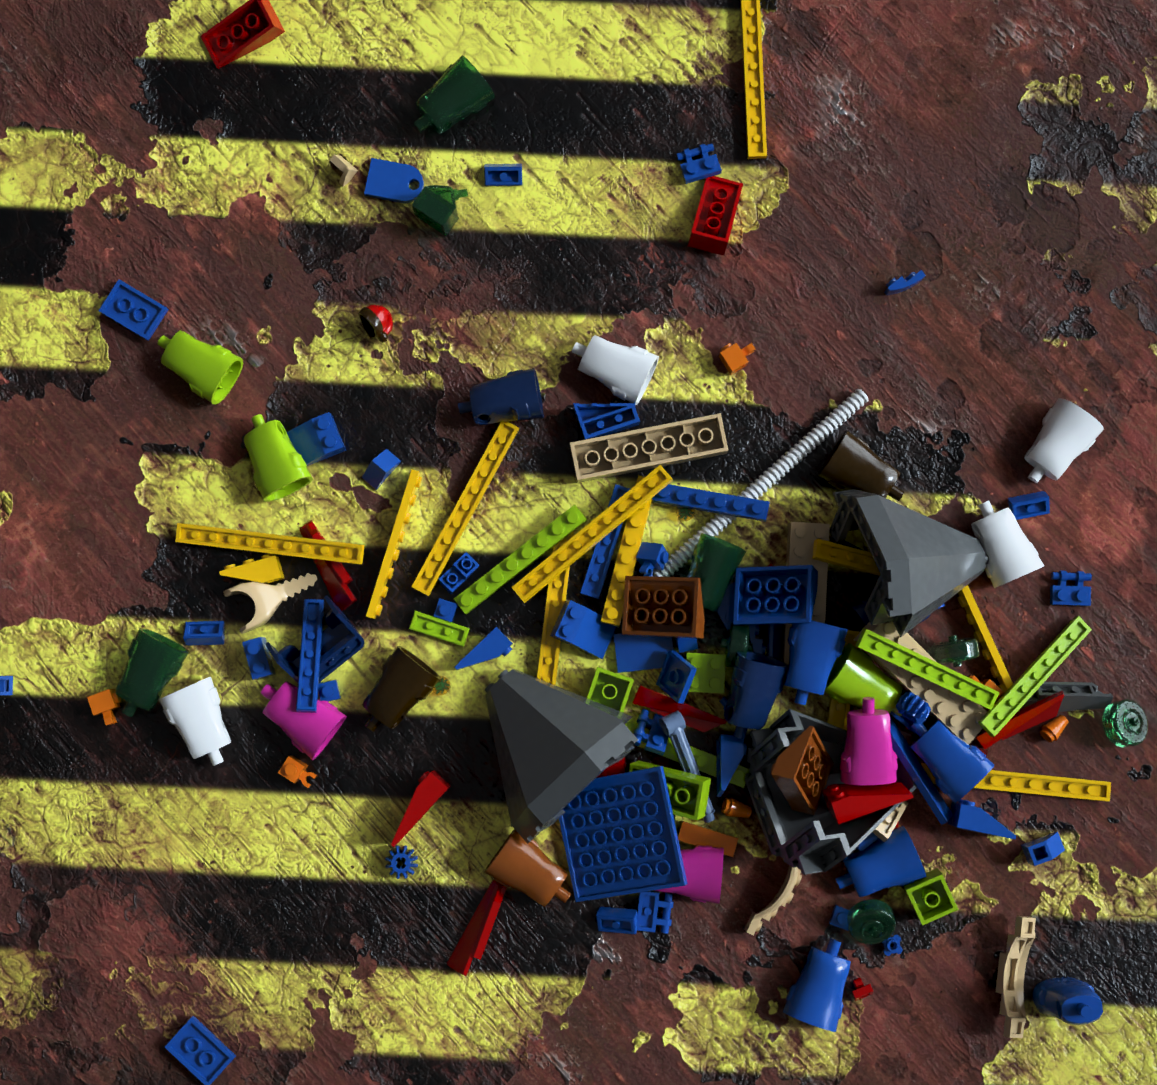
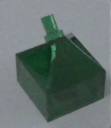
M425 186L412 204L415 217L444 236H447L459 219L455 201L461 197H467L468 192L467 189L457 190L449 186Z

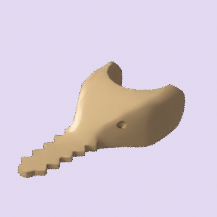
M307 573L305 577L300 575L298 580L292 578L291 582L285 580L284 584L277 583V585L247 582L223 591L225 597L243 594L250 597L255 603L254 617L248 624L239 629L241 634L266 624L282 601H287L288 596L293 598L295 593L300 594L301 589L307 590L308 586L313 587L317 581V576Z

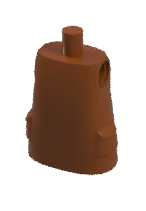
M514 829L490 861L484 873L493 877L494 881L504 887H511L525 893L544 907L553 896L566 903L571 893L561 885L568 873L542 852L536 840L533 839L527 844Z

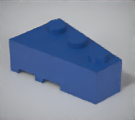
M573 403V409L584 440L610 435L637 426L640 423L634 403Z

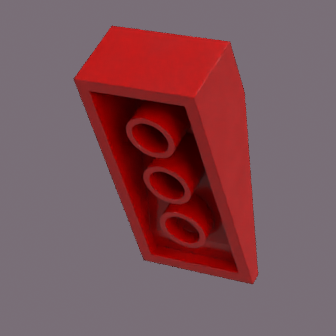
M249 0L200 37L216 68L219 69L270 43L284 33L285 30L269 0Z
M716 176L706 178L688 243L689 247L724 256L743 183Z
M435 770L425 772L418 780L420 784L417 786L391 843L393 847L402 840L450 788L451 785Z
M902 782L884 785L832 784L827 789L822 790L828 810L838 824L914 798L913 794Z

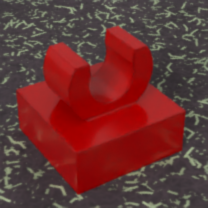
M861 977L853 980L856 990L852 991L854 1001L873 994L874 991L871 984L864 986Z

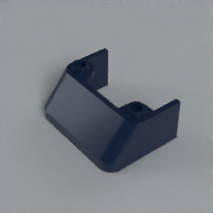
M327 595L324 599L332 610L325 616V621L329 627L322 631L319 682L361 650L365 643L363 637ZM267 642L265 645L276 663L298 683L300 650L293 645H289L278 652Z

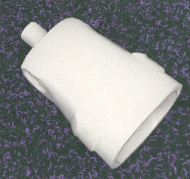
M596 335L592 337L588 346L576 342L572 349V353L582 357L578 368L579 371L596 378L611 389L614 396L634 403V405H637L641 400L659 360V356L649 353L646 349L638 346H622Z
M1057 399L1054 406L1049 409L1043 418V427L1024 457L1034 467L1028 478L1035 483H1038L1043 475L1053 480H1058L1071 462L1082 452L1089 450L1094 444L1095 439L1104 430L1102 424L1078 405L1066 399Z
M989 501L978 505L984 518L971 525L975 537L980 539L981 546L989 557L985 572L994 588L1044 567L1038 552L1020 529L1015 516L1009 508L995 513Z
M211 677L159 699L168 722L175 725L193 759L208 754L213 766L224 761L219 748L231 743V739L222 720L219 694L213 685Z

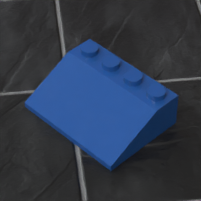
M813 565L736 568L733 625L811 623L818 589V571Z

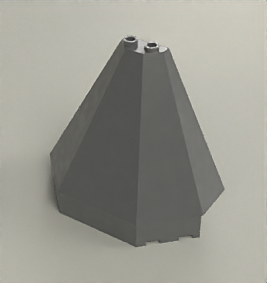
M855 489L833 492L839 507L829 529L834 543L843 545L849 531L860 529L880 572L877 583L864 608L871 625L893 622L901 638L981 575L986 568V564L989 562V557L982 548L979 538L969 536L877 494Z
M506 669L498 676L499 680L495 684L491 683L485 688V697L511 827L513 826L528 844L541 831L552 826L566 812L563 808L598 775L630 753L635 748L633 745L638 739L625 725L632 716L516 669H512L509 672Z
M789 709L770 728L750 731L753 741L752 747L748 748L747 763L750 766L749 773L745 774V783L771 854L782 857L785 863L793 868H799L804 875L827 872L845 859L901 803L838 824L830 814L823 793L815 815L792 810L771 775L772 765L776 763L778 756L809 726H814L833 762L824 790L832 784H845L840 780L841 755L845 748L847 730ZM897 758L896 782H902L912 793L917 786L900 759Z

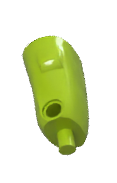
M181 330L172 339L163 335L158 340V345L165 349L161 363L189 384L192 392L203 399L205 398L212 404L220 403L228 395L241 373L243 359L221 345L204 343Z
M262 414L253 416L251 420L255 429L244 436V443L254 469L253 480L263 500L269 502L282 499L311 483L313 478L306 467L307 465L302 455L292 445L282 423L278 420L265 423Z
M851 643L845 645L842 655L837 657L831 669L825 693L829 694V697L837 700L839 703H849L862 709V698L873 697L875 709L887 710L889 714L892 711L898 716L902 715L898 712L896 705L903 688L886 676L873 663L871 657L862 650L857 649Z

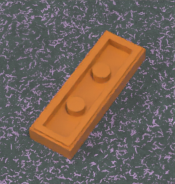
M682 821L678 833L679 841L695 846L705 845L724 848V855L730 857L734 856L739 839Z

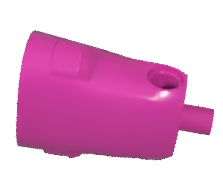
M286 681L276 691L269 684L265 685L261 694L270 701L264 708L263 714L282 728L291 739L293 746L302 753H305L310 759H316L334 737L347 716L325 700H317V713L297 712L298 688Z
M873 697L862 698V709L852 710L847 714V737L844 752L841 755L840 780L842 783L849 785H884L895 783L897 781L898 757L892 748L890 714L887 710L875 709Z
M697 845L693 849H680L688 884L654 891L676 893L690 897L693 901L719 904L724 848Z

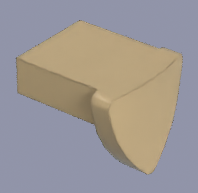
M334 154L330 159L343 172L339 184L344 187L358 170L341 155Z

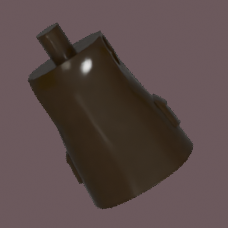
M848 430L838 440L818 473V477L826 480L828 484L837 489H855L877 494L884 498L889 495L897 501L904 494V491L894 485L900 472L880 459L869 449L867 443L859 437H855Z
M397 646L393 654L389 655L386 662L382 665V674L362 704L372 714L365 726L373 732L381 722L387 727L395 729L410 709L419 701L426 699L433 691L434 686L441 680V677L431 667L401 646Z

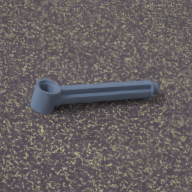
M677 710L660 718V726L665 735L671 739L682 771L701 776L684 732L686 723L682 714ZM709 795L705 817H703L705 823L715 820L713 814L715 809L712 806Z

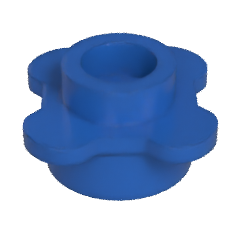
M897 934L888 937L884 936L881 940L884 947L883 953L887 956H890L892 953L901 954L903 951L902 947H900L901 937Z

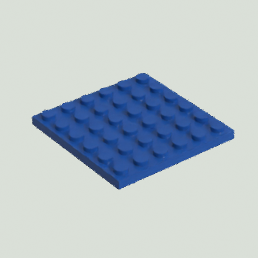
M663 766L597 777L563 808L566 813L559 818L576 902L679 887L688 884Z

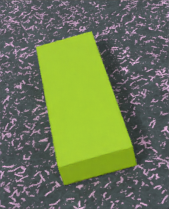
M418 611L414 612L409 627L411 630L463 647L470 628Z

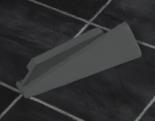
M1044 682L1020 709L1062 690L1065 696L1062 699L1058 712L1108 708L1112 702L1113 695L1100 692L1098 686L1092 682Z

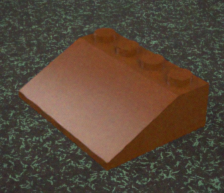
M625 576L623 635L704 639L705 618L700 578Z
M809 726L778 756L776 763L771 768V775L792 810L815 815L823 793L822 790L825 788L833 766V762L814 726Z

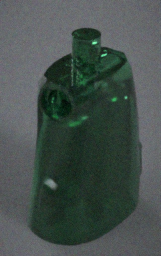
M462 55L416 101L415 105L422 116L413 124L420 132L428 125H431L439 134H442L471 113L478 114L479 111L487 106V103L495 98V94L478 70Z
M701 533L691 556L692 562L687 577L700 578L703 609L715 613L719 609L726 590L736 572V568L740 565L746 551L727 541Z
M139 628L136 637L132 640L127 650L129 658L115 690L117 696L127 701L122 713L133 717L137 707L148 711L152 710L166 685L173 677L178 675V672L184 665V660L189 654V650L161 634L145 628Z

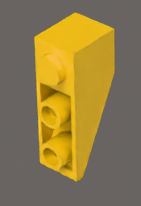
M273 554L261 556L262 559L254 561V559L245 560L243 565L239 566L235 564L227 565L224 567V570L219 571L221 576L264 584L285 579L279 557L273 556Z

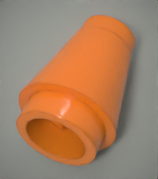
M1059 715L1042 726L1040 734L1050 743L1057 741L1069 721L1065 716Z
M730 797L729 799H724L721 812L729 817L749 818L752 807Z

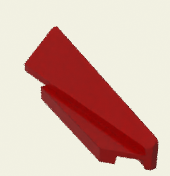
M312 520L300 528L303 538L325 540ZM313 559L333 602L339 609L343 611L355 603L357 599L347 586L353 579L342 563Z
M639 685L632 702L635 705L649 707L650 711L662 716L678 710L682 714L687 726L702 732L727 722L722 718L685 703H677L672 698Z
M1063 690L1018 710L995 737H991L982 729L976 736L977 740L984 749H987L1001 739L1005 740L1056 717L1062 699L1065 696Z
M494 880L491 882L447 962L449 967L464 976H467L473 957L479 960L482 958L507 888Z

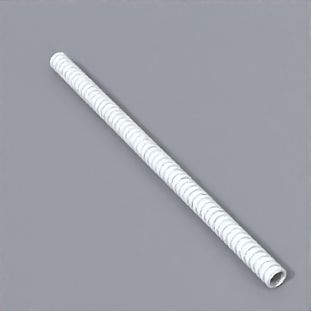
M856 389L855 393L851 394V397L846 398L847 401L844 400L842 405H838V409L835 408L833 413L830 412L829 417L826 416L825 420H821V424H817L816 428H812V432H808L807 436H803V440H799L798 444H794V448L791 447L789 452H785V456L782 455L781 459L776 460V464L773 463L772 467L768 468V471L763 472L764 475H760L759 479L754 480L755 483H751L750 487L745 488L746 491H742L741 495L737 496L757 500L759 496L762 497L763 492L766 493L768 488L771 489L772 484L775 485L776 481H780V477H784L785 473L790 472L789 469H793L794 465H798V461L801 462L803 457H807V453L810 454L812 449H816V445L819 446L820 442L825 441L824 438H828L829 434L833 433V430H837V426H841L842 422L847 421L846 418L849 419L851 414H855V410L858 411L860 407H863L864 402H868L867 395L862 390ZM716 514L714 519H710V523L707 522L705 527H701V531L698 530L696 535H692V539L689 538L688 542L683 543V547L680 546L679 550H675L674 555H670L663 571L653 570L652 577L673 576L675 571H679V567L682 568L684 563L687 564L688 559L691 560L693 555L696 556L697 551L700 552L701 548H705L706 543L709 544L710 540L714 539V536L719 535L718 532H722L723 528L728 527L727 524H731L732 520L737 518Z

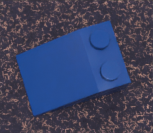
M330 412L310 419L287 432L292 445L302 455L307 466L346 451Z
M566 600L550 636L603 659L617 626L601 623L602 615L574 601Z
M960 799L956 803H951L950 810L953 816L948 821L949 825L1016 840L1015 834L982 808L976 807L975 802Z

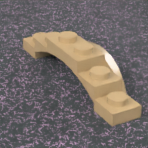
M789 865L784 883L774 899L759 913L752 912L744 929L747 933L754 936L755 931L759 932L762 926V918L769 921L771 917H775L781 905L785 907L786 903L789 904L794 895L792 890L795 885H799L802 878L800 869Z
M1016 916L1015 934H1008L1006 953L1000 952L996 992L1002 994L999 1014L1005 1016L1003 1036L1007 1038H1023L1024 1025L1026 1023L1024 975L1029 950L1035 939L1036 918L1028 916Z

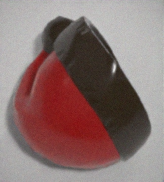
M380 305L363 307L358 314L367 335L371 339L378 338L380 342H386L388 334L392 331L393 327L391 313Z

